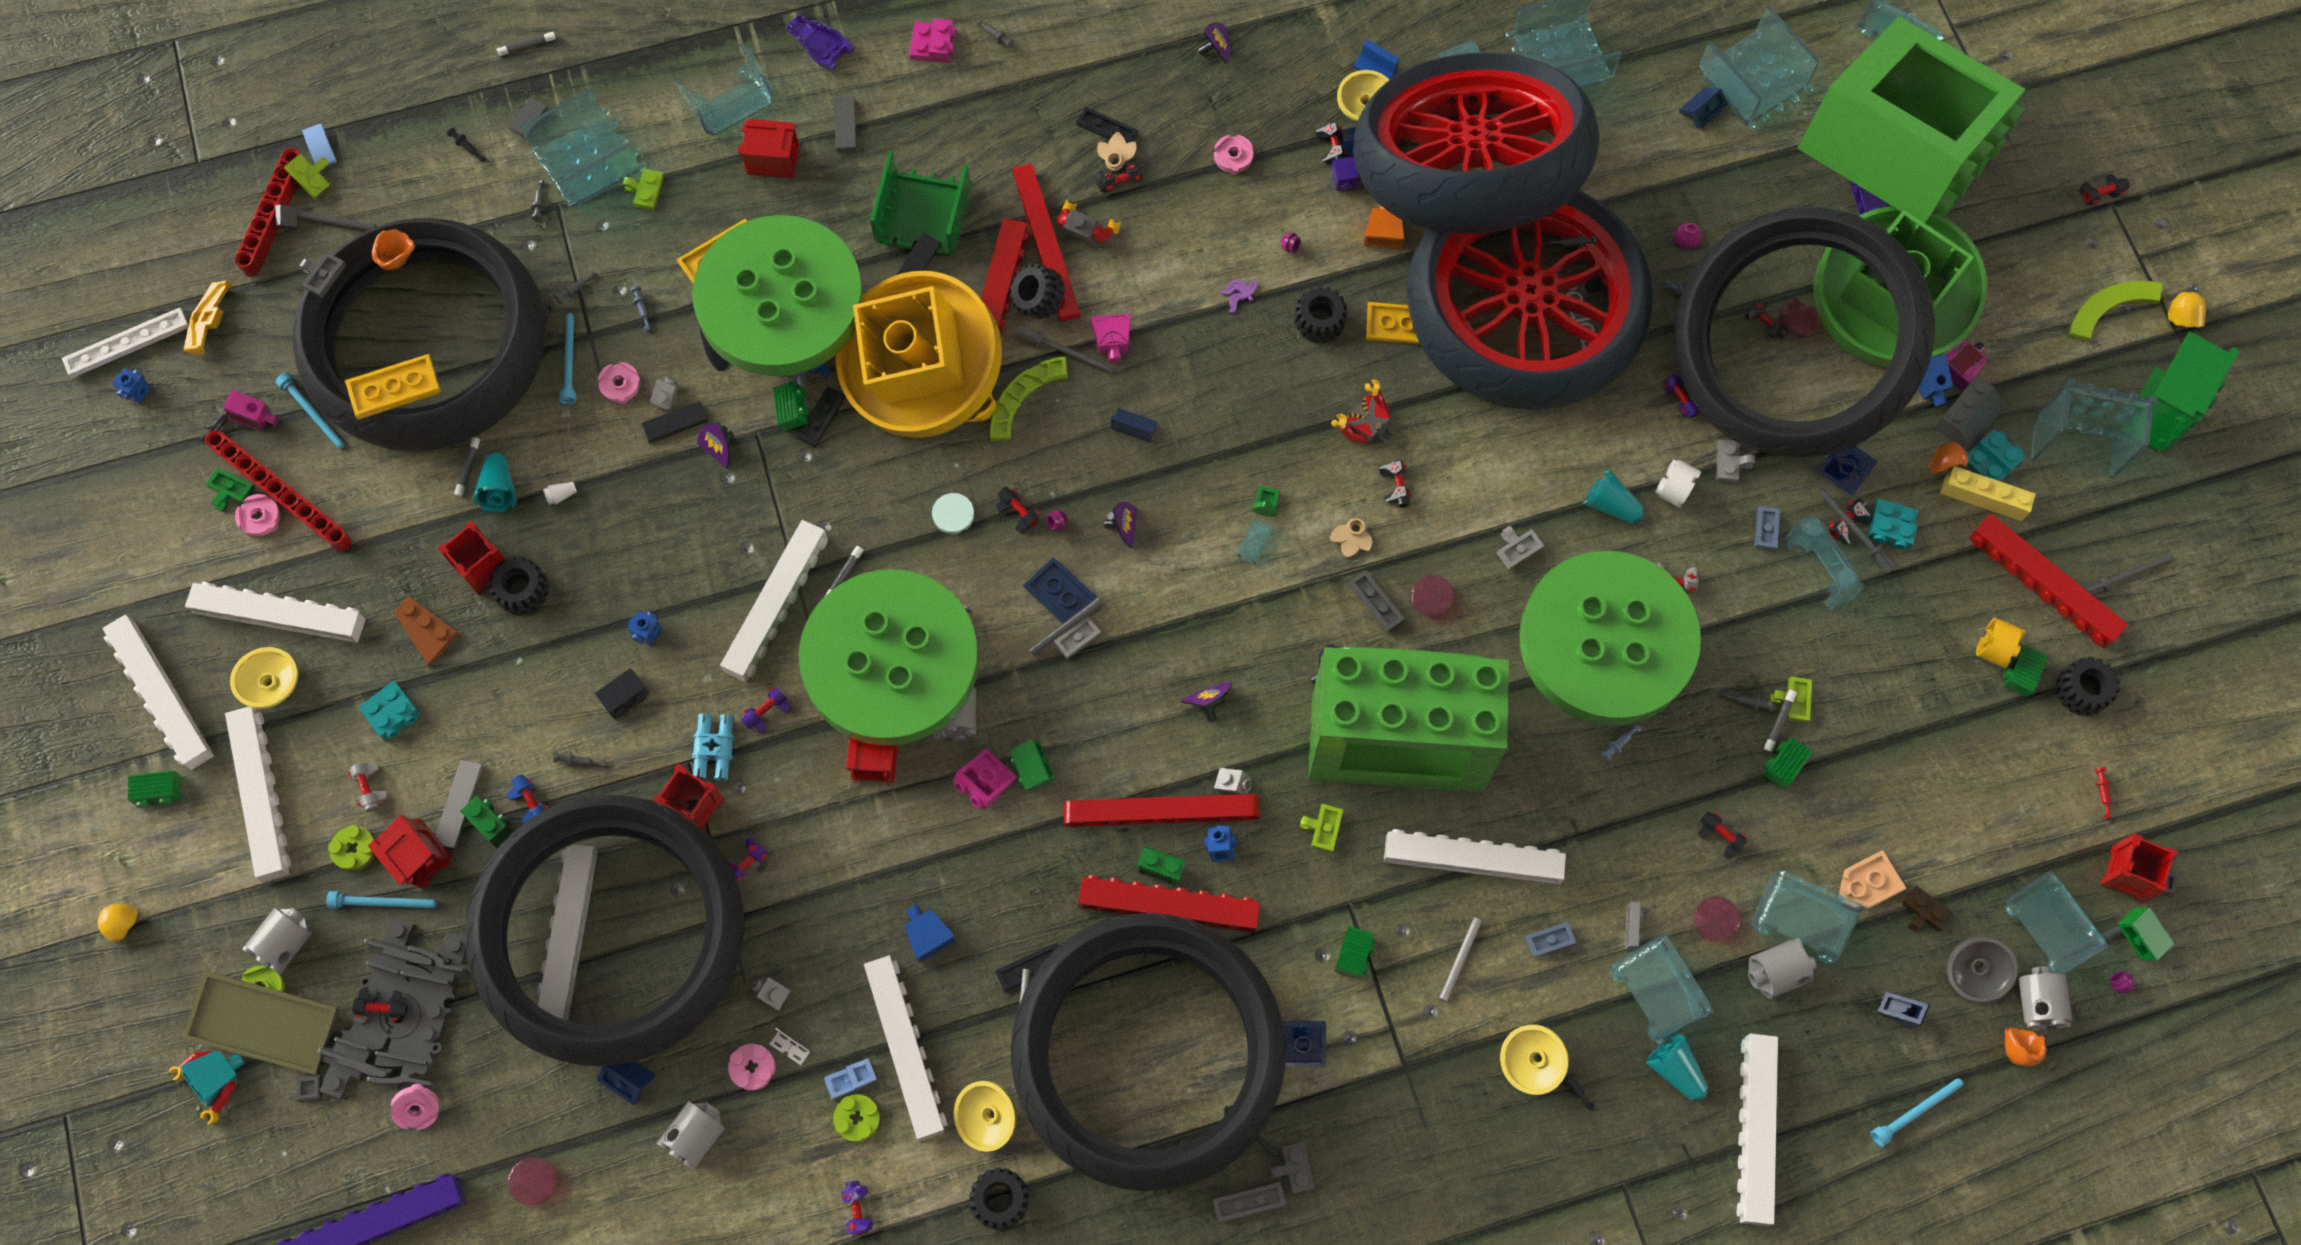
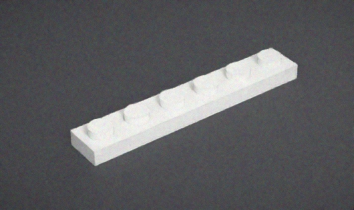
M177 308L67 355L62 360L68 375L74 378L188 329L189 324L183 310Z

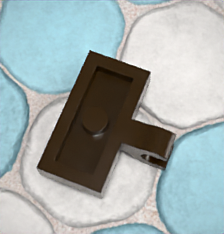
M1917 885L1913 887L1902 902V905L1916 914L1908 926L1914 932L1918 929L1920 930L1925 922L1940 932L1954 914Z

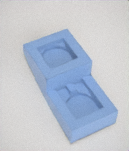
M322 124L302 130L314 163L318 162L322 157L326 158L329 162L328 165L337 162Z
M869 1059L849 1065L844 1070L824 1077L831 1100L858 1090L877 1080Z

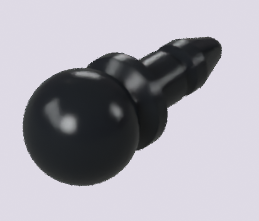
M1599 274L1585 282V290L1591 294L1599 292L1602 283Z

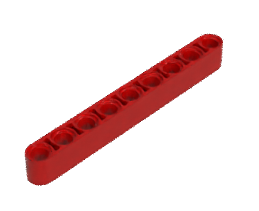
M1029 163L1013 167L1014 180L1041 264L1057 271L1062 276L1061 280H1064V300L1060 303L1061 307L1056 309L1059 321L1062 323L1080 318L1079 307L1033 165Z
M218 430L207 434L205 442L217 456L337 551H345L351 546L352 540L350 536L338 524ZM342 536L339 541H336L338 537Z
M1255 794L1072 800L1063 803L1064 826L1067 827L1251 821L1260 818L1259 796Z

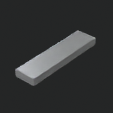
M464 760L459 762L435 835L446 848L457 849L466 821V817L460 810L473 800L483 769L482 764Z

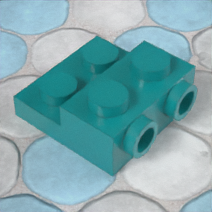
M1993 429L1967 454V467L1974 473L2001 481L2025 459V456H2023V450L2019 446H2012L2007 441L2008 438L2004 432H1997Z
M1878 498L1875 501L1867 537L1877 544H1888L1898 550H1909L1914 544L1919 510Z
M392 681L358 707L384 741L396 737L401 729L413 724L417 717L421 715L395 681Z

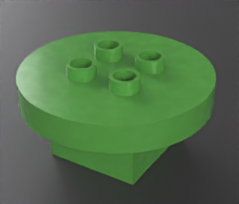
M1893 206L1874 209L1859 215L1894 237L1912 256L1921 270L1929 288L1935 315V337L1931 357L1944 355L1954 350L1972 331L1983 312L1986 302V270L1974 243L1957 225L1937 213H1934L1926 224L1907 211L1903 210L1901 212ZM1827 247L1819 261L1814 279L1815 305L1824 328L1831 338L1852 356L1866 363L1888 368L1894 355L1898 337V314L1888 288L1867 264L1844 251Z
M789 215L756 218L726 232L708 249L702 258L693 283L694 310L708 343L730 364L747 372L765 376H787L803 373L822 365L834 357L848 343L856 330L853 305L863 303L864 301L863 286L857 263L843 240L830 229L817 222Z
M1588 552L1571 557L1558 564L1542 578L1534 589L1523 612L1520 625L1521 655L1526 670L1535 686L1560 710L1580 720L1600 725L1632 724L1661 712L1677 698L1689 682L1700 654L1701 634L1699 621L1694 606L1684 589L1670 574L1658 565L1625 552Z
M887 569L867 572L835 587L818 603L811 613L803 630L799 648L801 677L806 691L819 714L844 735L875 745H901L915 742L947 725L967 702L977 678L979 663L974 627L961 602L942 584L922 574L905 570Z

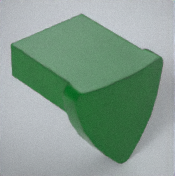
M1259 486L1256 502L1252 506L1251 511L1260 515L1275 517L1277 515L1276 506L1280 490Z

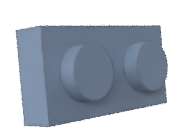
M1758 507L1754 548L1776 551L1778 548L1780 509Z
M1568 922L1525 936L1533 958L1576 943Z

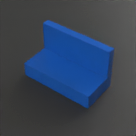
M1366 40L1362 47V53L1353 64V68L1358 71H1376L1390 80L1398 70L1400 58Z

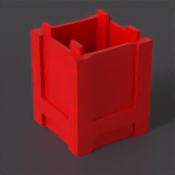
M746 119V124L742 125L741 130L745 132L743 145H739L738 153L743 158V169H746L747 175L794 179L800 147L795 123Z
M471 520L465 525V529L446 544L440 545L438 550L479 595L485 590L484 588L489 584V581L492 580L490 575L496 572L494 568L497 565L499 567L503 565L501 562L506 559L494 544H490Z
M849 737L846 769L851 773V780H854V783H857V780L886 781L887 785H890V782L895 783L899 745H875Z
M678 764L674 769V775L653 801L680 812L682 816L692 820L702 830H705V824L718 806L720 807L725 799L714 784L702 781L689 773L685 767ZM697 801L695 809L689 811L688 804Z
M399 815L378 838L368 845L391 876L401 886L406 884L407 886H416V888H425L431 883L429 879L441 868L443 870L450 865L449 861L453 858L422 819L406 818L405 815Z
M2134 833L2112 846L2110 851L2112 856L2100 886L2107 889L2113 888L2134 897L2136 901L2144 903L2166 892L2168 886L2166 881L2172 861L2176 859L2178 851L2156 845Z

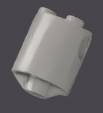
M973 687L967 702L960 712L947 725L933 733L934 739L952 738L953 742H964L965 737L976 736V688Z
M274 907L242 950L253 957L256 954L257 958L255 960L266 967L271 964L270 968L281 975L313 933L307 928L306 916L294 908L279 910Z
M1797 938L1751 956L1749 959L1748 977L1755 989H1759L1767 998H1774L1810 983L1813 980V970L1816 969V963L1811 956L1808 957L1802 941Z
M2051 967L2032 968V975L2019 978L2024 1023L2027 1025V1028H2033V1031L2047 1030V1026H2056L2057 1029L2071 1028L2070 1023L2073 1021L2065 974L2051 973Z
M688 1101L656 1144L667 1152L671 1148L672 1150L669 1154L679 1161H682L684 1158L683 1164L694 1171L726 1129L721 1125L720 1111L706 1101L697 1104Z

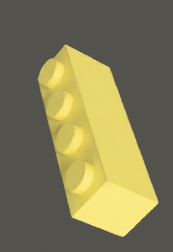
M1953 466L1945 475L1940 494L2022 521L2031 512L2036 495L2027 490Z

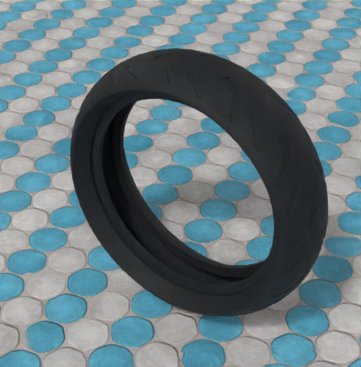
M1823 207L1789 208L1759 216L1742 224L1717 242L1696 266L1683 290L1676 313L1674 327L1676 362L1685 389L1697 409L1717 430L1730 439L1750 449L1775 456L1802 458L1829 455L1851 448L1876 435L1905 409L1917 392L1929 367L1934 346L1935 315L1929 288L1921 270L1906 249L1887 231L1860 216L1841 210ZM1818 245L1844 251L1867 264L1888 288L1898 314V337L1894 355L1877 385L1859 402L1840 413L1823 419L1799 422L1783 421L1761 415L1747 408L1734 398L1723 386L1715 370L1710 349V331L1717 304L1731 281L1749 264L1760 257L1792 246Z
M412 218L385 223L355 236L331 254L343 260L346 266L323 298L304 290L298 304L295 324L293 326V351L300 379L314 404L331 422L350 435L376 446L403 451L433 450L456 445L485 432L503 419L520 402L530 388L542 361L546 335L545 313L541 296L531 274L508 247L482 230L464 223L436 218ZM397 229L407 234L414 241L415 245L406 263L400 268L417 263L445 262L467 267L489 279L502 292L506 307L505 334L499 352L489 368L477 381L459 394L436 404L415 408H393L357 420L348 389L343 384L337 369L335 355L336 338L341 321L355 298L371 283L383 275L394 271L385 270L373 261L372 249L376 237L382 231Z
M598 795L574 799L545 810L525 822L500 845L482 871L471 897L466 923V952L472 979L480 998L491 1015L511 1036L528 1048L544 1056L577 1065L612 1066L636 1062L654 1056L686 1038L708 1018L724 997L737 969L743 946L744 909L741 892L734 872L717 844L696 823L682 816L680 812L663 804L633 796ZM602 836H625L641 839L666 850L677 858L692 874L702 892L706 911V929L702 950L696 965L684 984L667 1001L651 1012L626 1022L611 1025H584L558 1018L546 1012L524 993L517 982L509 960L507 931L512 907L518 893L530 875L545 860L567 846L586 839Z
M1143 913L1114 917L1087 927L1066 940L1051 953L1032 977L1017 1009L1012 1030L1011 1067L1014 1085L1023 1111L1037 1135L1057 1157L1074 1170L1098 1182L1127 1190L1162 1191L1180 1188L1206 1179L1230 1165L1249 1148L1267 1124L1276 1106L1285 1073L1286 1043L1282 1017L1268 982L1258 967L1238 946L1219 932L1201 923L1169 914ZM1137 954H1157L1175 957L1189 962L1209 974L1223 987L1234 1002L1245 1028L1248 1045V1064L1245 1081L1236 1101L1226 1115L1209 1131L1198 1138L1176 1147L1161 1150H1137L1121 1147L1091 1133L1071 1115L1061 1101L1054 1087L1049 1068L1048 1050L1052 1026L1057 1012L1070 991L1079 981L1098 967L1110 961Z

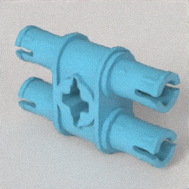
M698 714L697 732L693 735V739H695L694 751L691 755L692 760H694L693 775L697 778L700 777L702 781L706 780L707 762L711 760L716 761L714 780L721 781V778H723V781H728L729 762L733 760L732 746L733 741H735V737L732 734L734 716L727 715L726 718L725 714L720 715L719 733L710 734L712 715L705 714V717H703V714ZM713 744H716L717 747H714L713 751H710L709 748H712Z

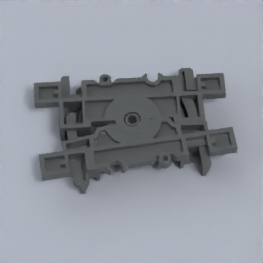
M392 917L383 941L375 938L365 939V944L383 950L382 953L385 956L373 954L371 961H367V965L371 967L370 973L372 977H362L360 985L368 988L371 1003L388 1004L395 990L402 992V1002L408 1003L407 1015L401 1022L390 1020V1018H387L386 1013L370 1012L368 1016H362V1018L355 1017L353 1012L347 1016L346 1019L353 1022L352 1028L348 1031L341 1029L343 1036L342 1038L335 1037L334 1041L337 1042L334 1049L326 1047L317 1051V1053L322 1054V1061L331 1064L320 1092L344 1099L352 1078L363 1080L365 1074L369 1075L367 1078L368 1082L399 1089V1092L414 1084H422L424 1088L434 1091L436 1084L415 1078L416 1074L425 1075L427 1071L431 1072L435 1061L432 1054L440 1055L444 1051L443 1045L436 1041L442 1038L448 1015L454 1012L452 1009H447L446 1003L450 999L457 1000L455 992L459 979L467 980L471 974L469 966L463 965L467 955L466 936L447 933L441 954L408 946L416 925ZM420 967H423V968H425V969H428L429 971L432 972V974L429 973V972H427L426 970L420 968ZM391 1039L388 1052H379L385 1050L389 1040ZM375 1055H377V1058H376V1061H375V1064H374V1065H376V1066H378V1067H374V1066L370 1065V1064L372 1063V1061H373ZM385 1067H403V1069L399 1077L393 1078L396 1071L393 1069H385ZM416 1105L411 1106L410 1109L411 1111L413 1109H416L417 1111L420 1110L419 1106Z

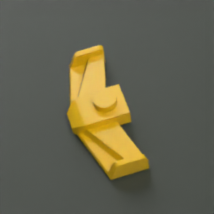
M213 282L195 311L192 312L184 345L185 352L192 355L205 354L204 344L207 330L217 329L221 322L220 319L224 311L217 306L227 290L232 289L233 285L230 282Z

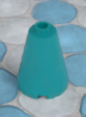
M492 453L486 456L473 494L474 504L482 506L483 511L492 513L506 512L508 507L512 506L514 508L517 503V495L507 459L500 453Z
M1606 470L1603 473L1606 477L1603 480L1599 478L1586 495L1588 500L1583 503L1590 508L1626 523H1638L1644 516V512H1642L1644 507L1613 472Z
M1677 1035L1671 1038L1673 1043L1667 1045L1663 1043L1647 1058L1649 1061H1646V1063L1689 1100L1695 1099L1699 1101L1707 1095L1708 1085L1686 1038L1683 1035Z

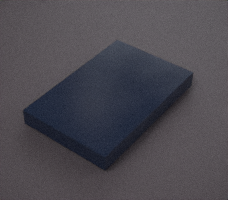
M1054 557L1023 585L1024 589L1062 624L1097 598Z

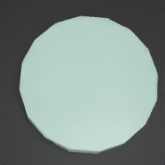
M949 493L943 495L935 502L932 509V518L940 531L946 534H959L971 526L974 520V509L967 497L958 493Z

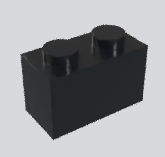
M630 668L594 694L611 717L615 719L625 715L633 705L642 703L646 696L649 695V692Z

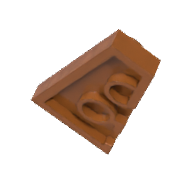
M409 596L394 611L430 667L459 635L457 631Z

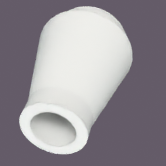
M573 481L548 485V488L543 489L549 505H556L577 493Z

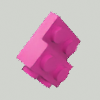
M933 19V23L914 22L910 59L949 62L950 55L954 54L952 38H956L957 31L956 26H953V20Z
M986 748L956 772L953 782L958 792H965L970 797V802L974 807H981L985 811L1000 798V795L1016 782L1018 777Z

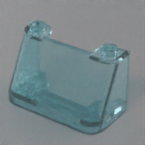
M1808 516L1798 521L1784 539V542L1789 549L1800 547L1804 553L1813 549L1835 581V583L1828 587L1830 596L1825 601L1828 608L1832 610L1857 597L1864 589L1863 580L1827 527L1815 516Z
M2052 870L2005 899L2008 904L2005 906V909L2012 918L2017 916L2046 954L2050 961L2046 964L2048 967H2051L2053 973L2067 974L2110 948Z
M1777 871L1766 883L1750 927L1756 929V932L1763 936L1779 933L1792 940L1799 938L1804 945L1817 950L1816 954L1820 957L1819 960L1827 964H1835L1840 959L1863 907L1853 900L1791 873Z
M1665 934L1657 936L1610 965V973L1616 982L1620 981L1622 984L1626 983L1650 1022L1648 1023L1649 1029H1647V1033L1653 1042L1656 1041L1658 1045L1704 1020L1713 1012L1709 1001Z

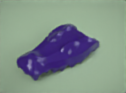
M801 13L786 26L787 31L798 40L808 55L819 66L827 70L833 71L836 68L835 62L845 52L851 54L855 50V47L836 29H832L829 25L825 27L821 22L817 23L815 20L811 22L804 18Z

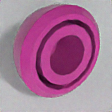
M1683 223L1674 232V241L1683 249H1695L1701 243V229L1694 223Z

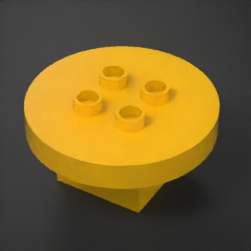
M933 271L906 272L890 277L875 285L864 294L863 303L853 305L856 330L848 343L836 354V370L841 388L848 401L863 417L876 427L901 437H932L960 426L970 419L986 402L997 382L1002 361L1001 336L996 320L989 308L963 282L946 274Z

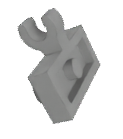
M1718 440L1716 481L1737 483L1739 480V467L1752 469L1753 464H1755V455L1739 456L1740 444L1738 442Z
M1508 526L1503 530L1501 536L1509 544L1499 549L1497 555L1507 569L1510 570L1543 549L1544 545L1532 529L1518 537L1512 527Z

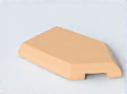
M1882 850L1844 870L1838 899L1869 909L1907 888Z

